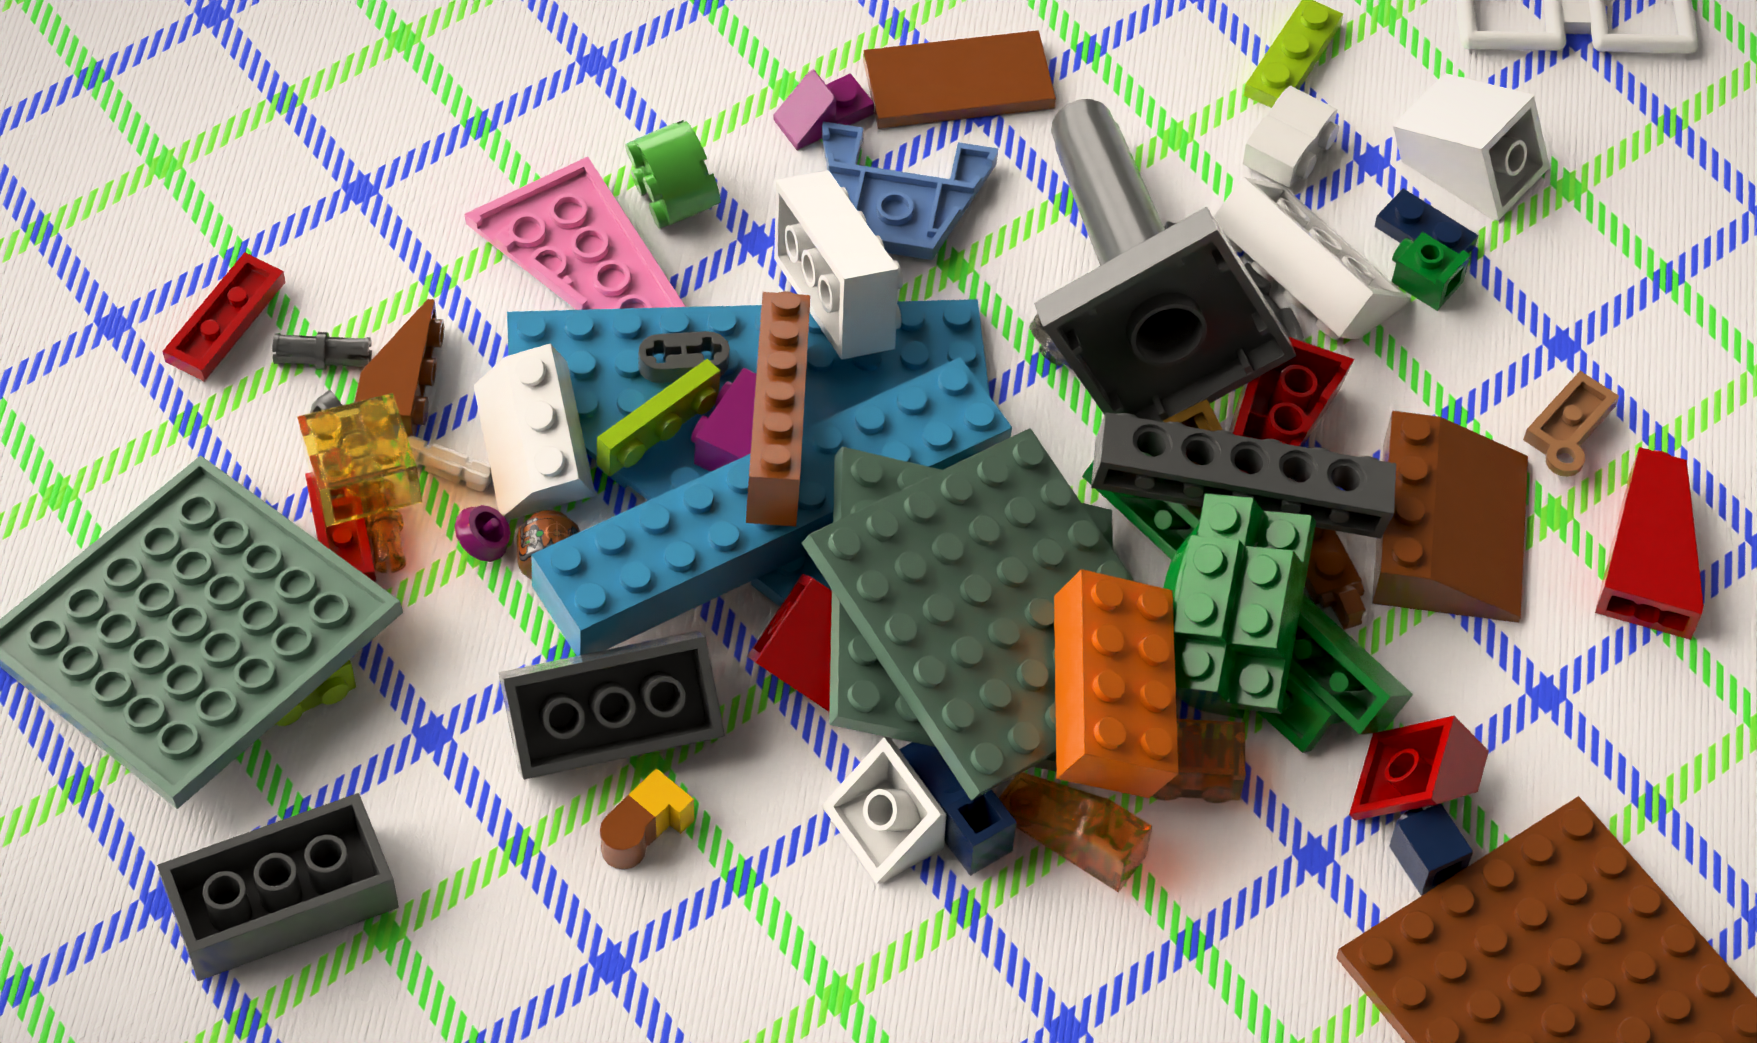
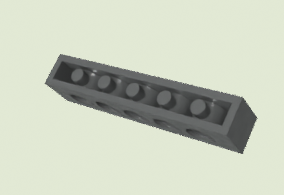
M1105 412L1095 441L1091 488L1203 507L1205 493L1250 497L1255 499L1263 511L1312 515L1316 520L1315 527L1381 539L1394 515L1396 463L1379 461L1371 456L1356 457L1334 453L1320 447L1306 448L1283 444L1275 439L1260 440L1238 436L1225 430L1210 431L1187 427L1179 422L1165 423L1142 419L1129 413L1114 414Z

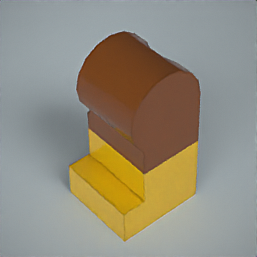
M656 768L601 822L600 839L603 859L608 865L616 869L625 870L635 867L645 857L646 847L656 840L669 826L681 834L695 821L694 799Z

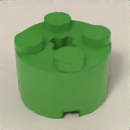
M682 120L672 123L625 144L627 155L635 168L631 170L633 181L641 196L648 194L652 200V203L649 204V209L659 229L675 224L721 203L714 174H708L704 162L707 156L696 133L687 121L684 122Z

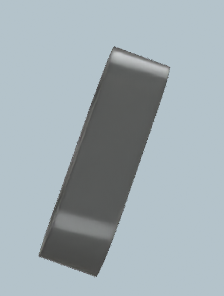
M709 331L651 335L644 339L639 346L638 368L640 374L651 382L673 383L705 360L702 352L710 351L714 360L710 361L720 370L721 377L728 369L730 347L728 341L722 335ZM663 354L666 362L656 363L654 355Z

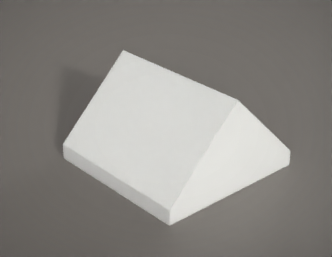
M883 737L821 805L876 884L886 882L944 848L947 815L890 737Z

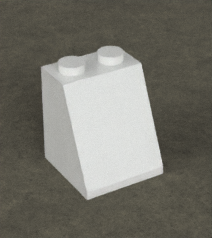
M1444 73L1393 125L1401 162L1487 217L1497 221L1550 168L1535 96L1533 94Z

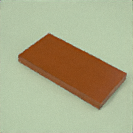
M1039 30L863 50V62L871 99L874 102V113L878 129L1055 109L1056 97Z

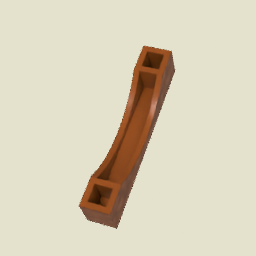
M788 291L762 293L746 523L795 527L797 524L811 295L795 294Z

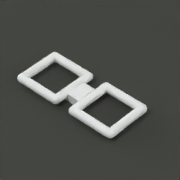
M1456 0L1460 41L1466 49L1559 51L1566 46V34H1591L1593 47L1600 52L1693 53L1699 46L1692 0H1674L1679 35L1609 34L1605 0H1543L1547 33L1477 31L1474 0Z

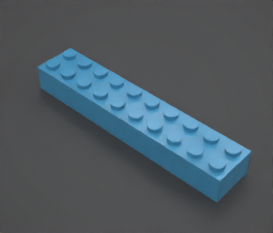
M959 357L803 429L796 527L746 523L751 455L748 454L531 554L532 587L576 656L607 650L807 555L808 552L802 545L806 537L833 523L835 455L842 446L944 470L1010 438L1012 426L962 358Z

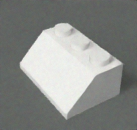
M551 343L504 357L473 385L499 512L508 521L595 496L567 361Z

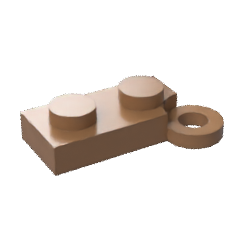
M1579 371L1526 429L1523 440L1546 455L1545 462L1553 473L1565 477L1574 476L1581 471L1585 462V453L1580 446L1616 407L1619 395L1582 371ZM1567 453L1572 456L1574 461L1572 463H1563L1557 458V455Z

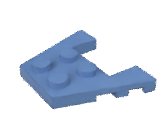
M823 121L822 142L827 170H829L840 187H845L851 203L857 211L863 212L867 225L875 236H880L884 249L890 254L933 260L997 164L998 148L958 142L950 179L857 165L863 142L864 128Z

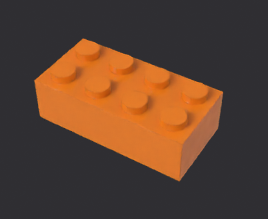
M1081 569L1054 595L1056 779L1150 798L1178 775L1173 590Z

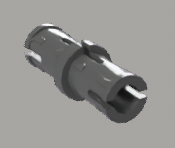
M319 331L316 336L281 335L280 333H275L272 352H276V354L272 356L273 363L312 364L316 366L317 370H327L328 365L365 368L372 360V350H369V347L372 346L371 337H329L328 332Z

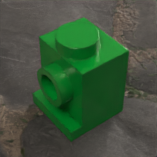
M1424 232L1415 241L1405 238L1399 244L1392 257V261L1396 265L1391 282L1438 311L1463 283L1470 254L1464 250L1458 254Z

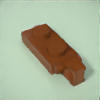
M1315 527L1305 587L1315 605L1320 603L1323 608L1332 607L1344 630L1361 625L1363 613L1366 611L1360 597L1365 592L1362 579L1336 531Z

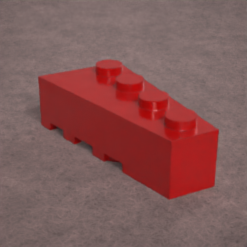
M1289 337L1297 356L1242 386L1229 432L1234 435L1260 440L1275 439L1283 444L1303 447L1339 392L1355 359Z

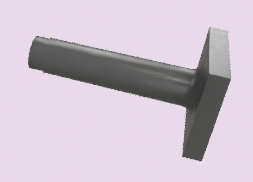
M1080 99L1067 104L1058 111L1051 127L1055 150L1100 266L1038 300L1034 305L1043 328L1105 415V412L1114 414L1129 413L1138 418L1163 422V420L1206 399L1210 404L1296 357V352L1285 329L1208 207L1165 229L1118 123L1113 119L1110 110L1102 102L1093 99Z

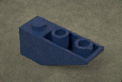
M911 742L899 749L946 813L944 841L970 876L1013 851L1016 821L993 790L971 801L936 747Z

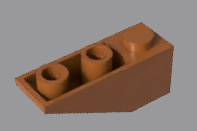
M427 299L361 371L352 410L357 438L405 443L409 436L416 437L418 425H426L429 401L428 397H424L426 386H434L437 361L432 356L434 347H442L445 330L444 319H437L435 299Z

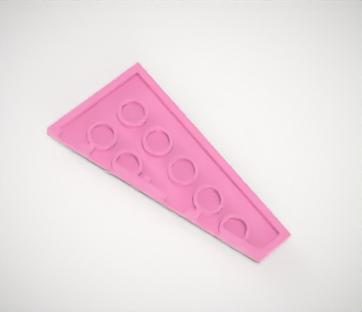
M588 156L464 214L466 225L576 310L686 307Z

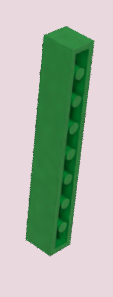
M1094 460L1082 475L1089 484L1092 483ZM1096 489L1171 560L1181 544L1200 522L1202 507ZM1303 594L1290 670L1359 735L1385 731L1413 696V693Z

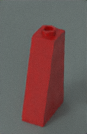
M1639 447L1629 473L1595 613L1691 640L1701 618L1704 604L1687 460L1671 456L1664 451H1652Z

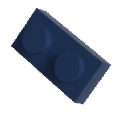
M1404 188L1381 210L1376 217L1374 227L1399 243L1405 238L1415 241L1424 232L1458 254L1462 250L1470 253L1476 247L1479 236Z

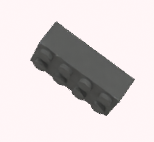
M699 631L498 672L517 768L523 780L725 736L706 636Z
M359 793L157 865L168 902L197 981L399 908L393 876Z

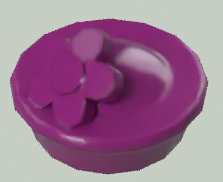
M481 505L463 509L459 513L454 526L456 537L462 548L469 555L480 561L492 562L500 559L506 553L511 532L508 522L498 510L490 506Z

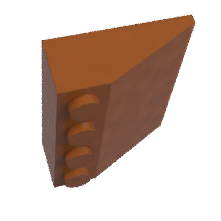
M1392 411L1384 439L1382 461L1396 463L1394 515L1382 538H1377L1372 604L1519 623L1522 602L1528 456L1439 416Z

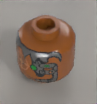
M544 510L534 513L519 527L517 534V563L521 573L532 580L531 554L579 533L578 525L565 514L556 510Z

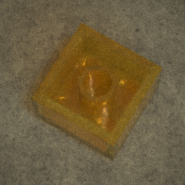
M393 393L297 416L304 456L326 527L422 503L417 465Z

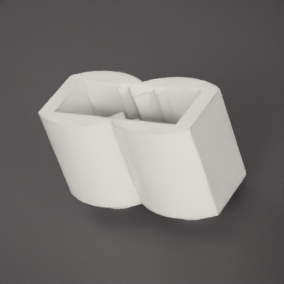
M1289 86L1277 99L1269 114L1260 121L1245 145L1242 164L1288 188L1292 187L1299 178L1305 180L1316 164L1317 153L1322 148L1328 150L1337 137L1339 125L1335 124L1338 109Z

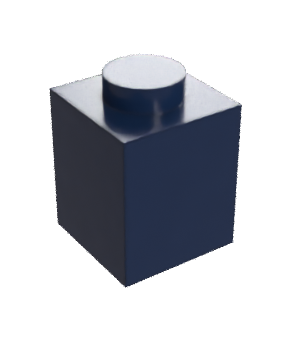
M1442 803L1424 810L1422 807L1411 809L1402 814L1396 821L1389 844L1390 849L1420 895H1424L1468 867L1473 854V850Z

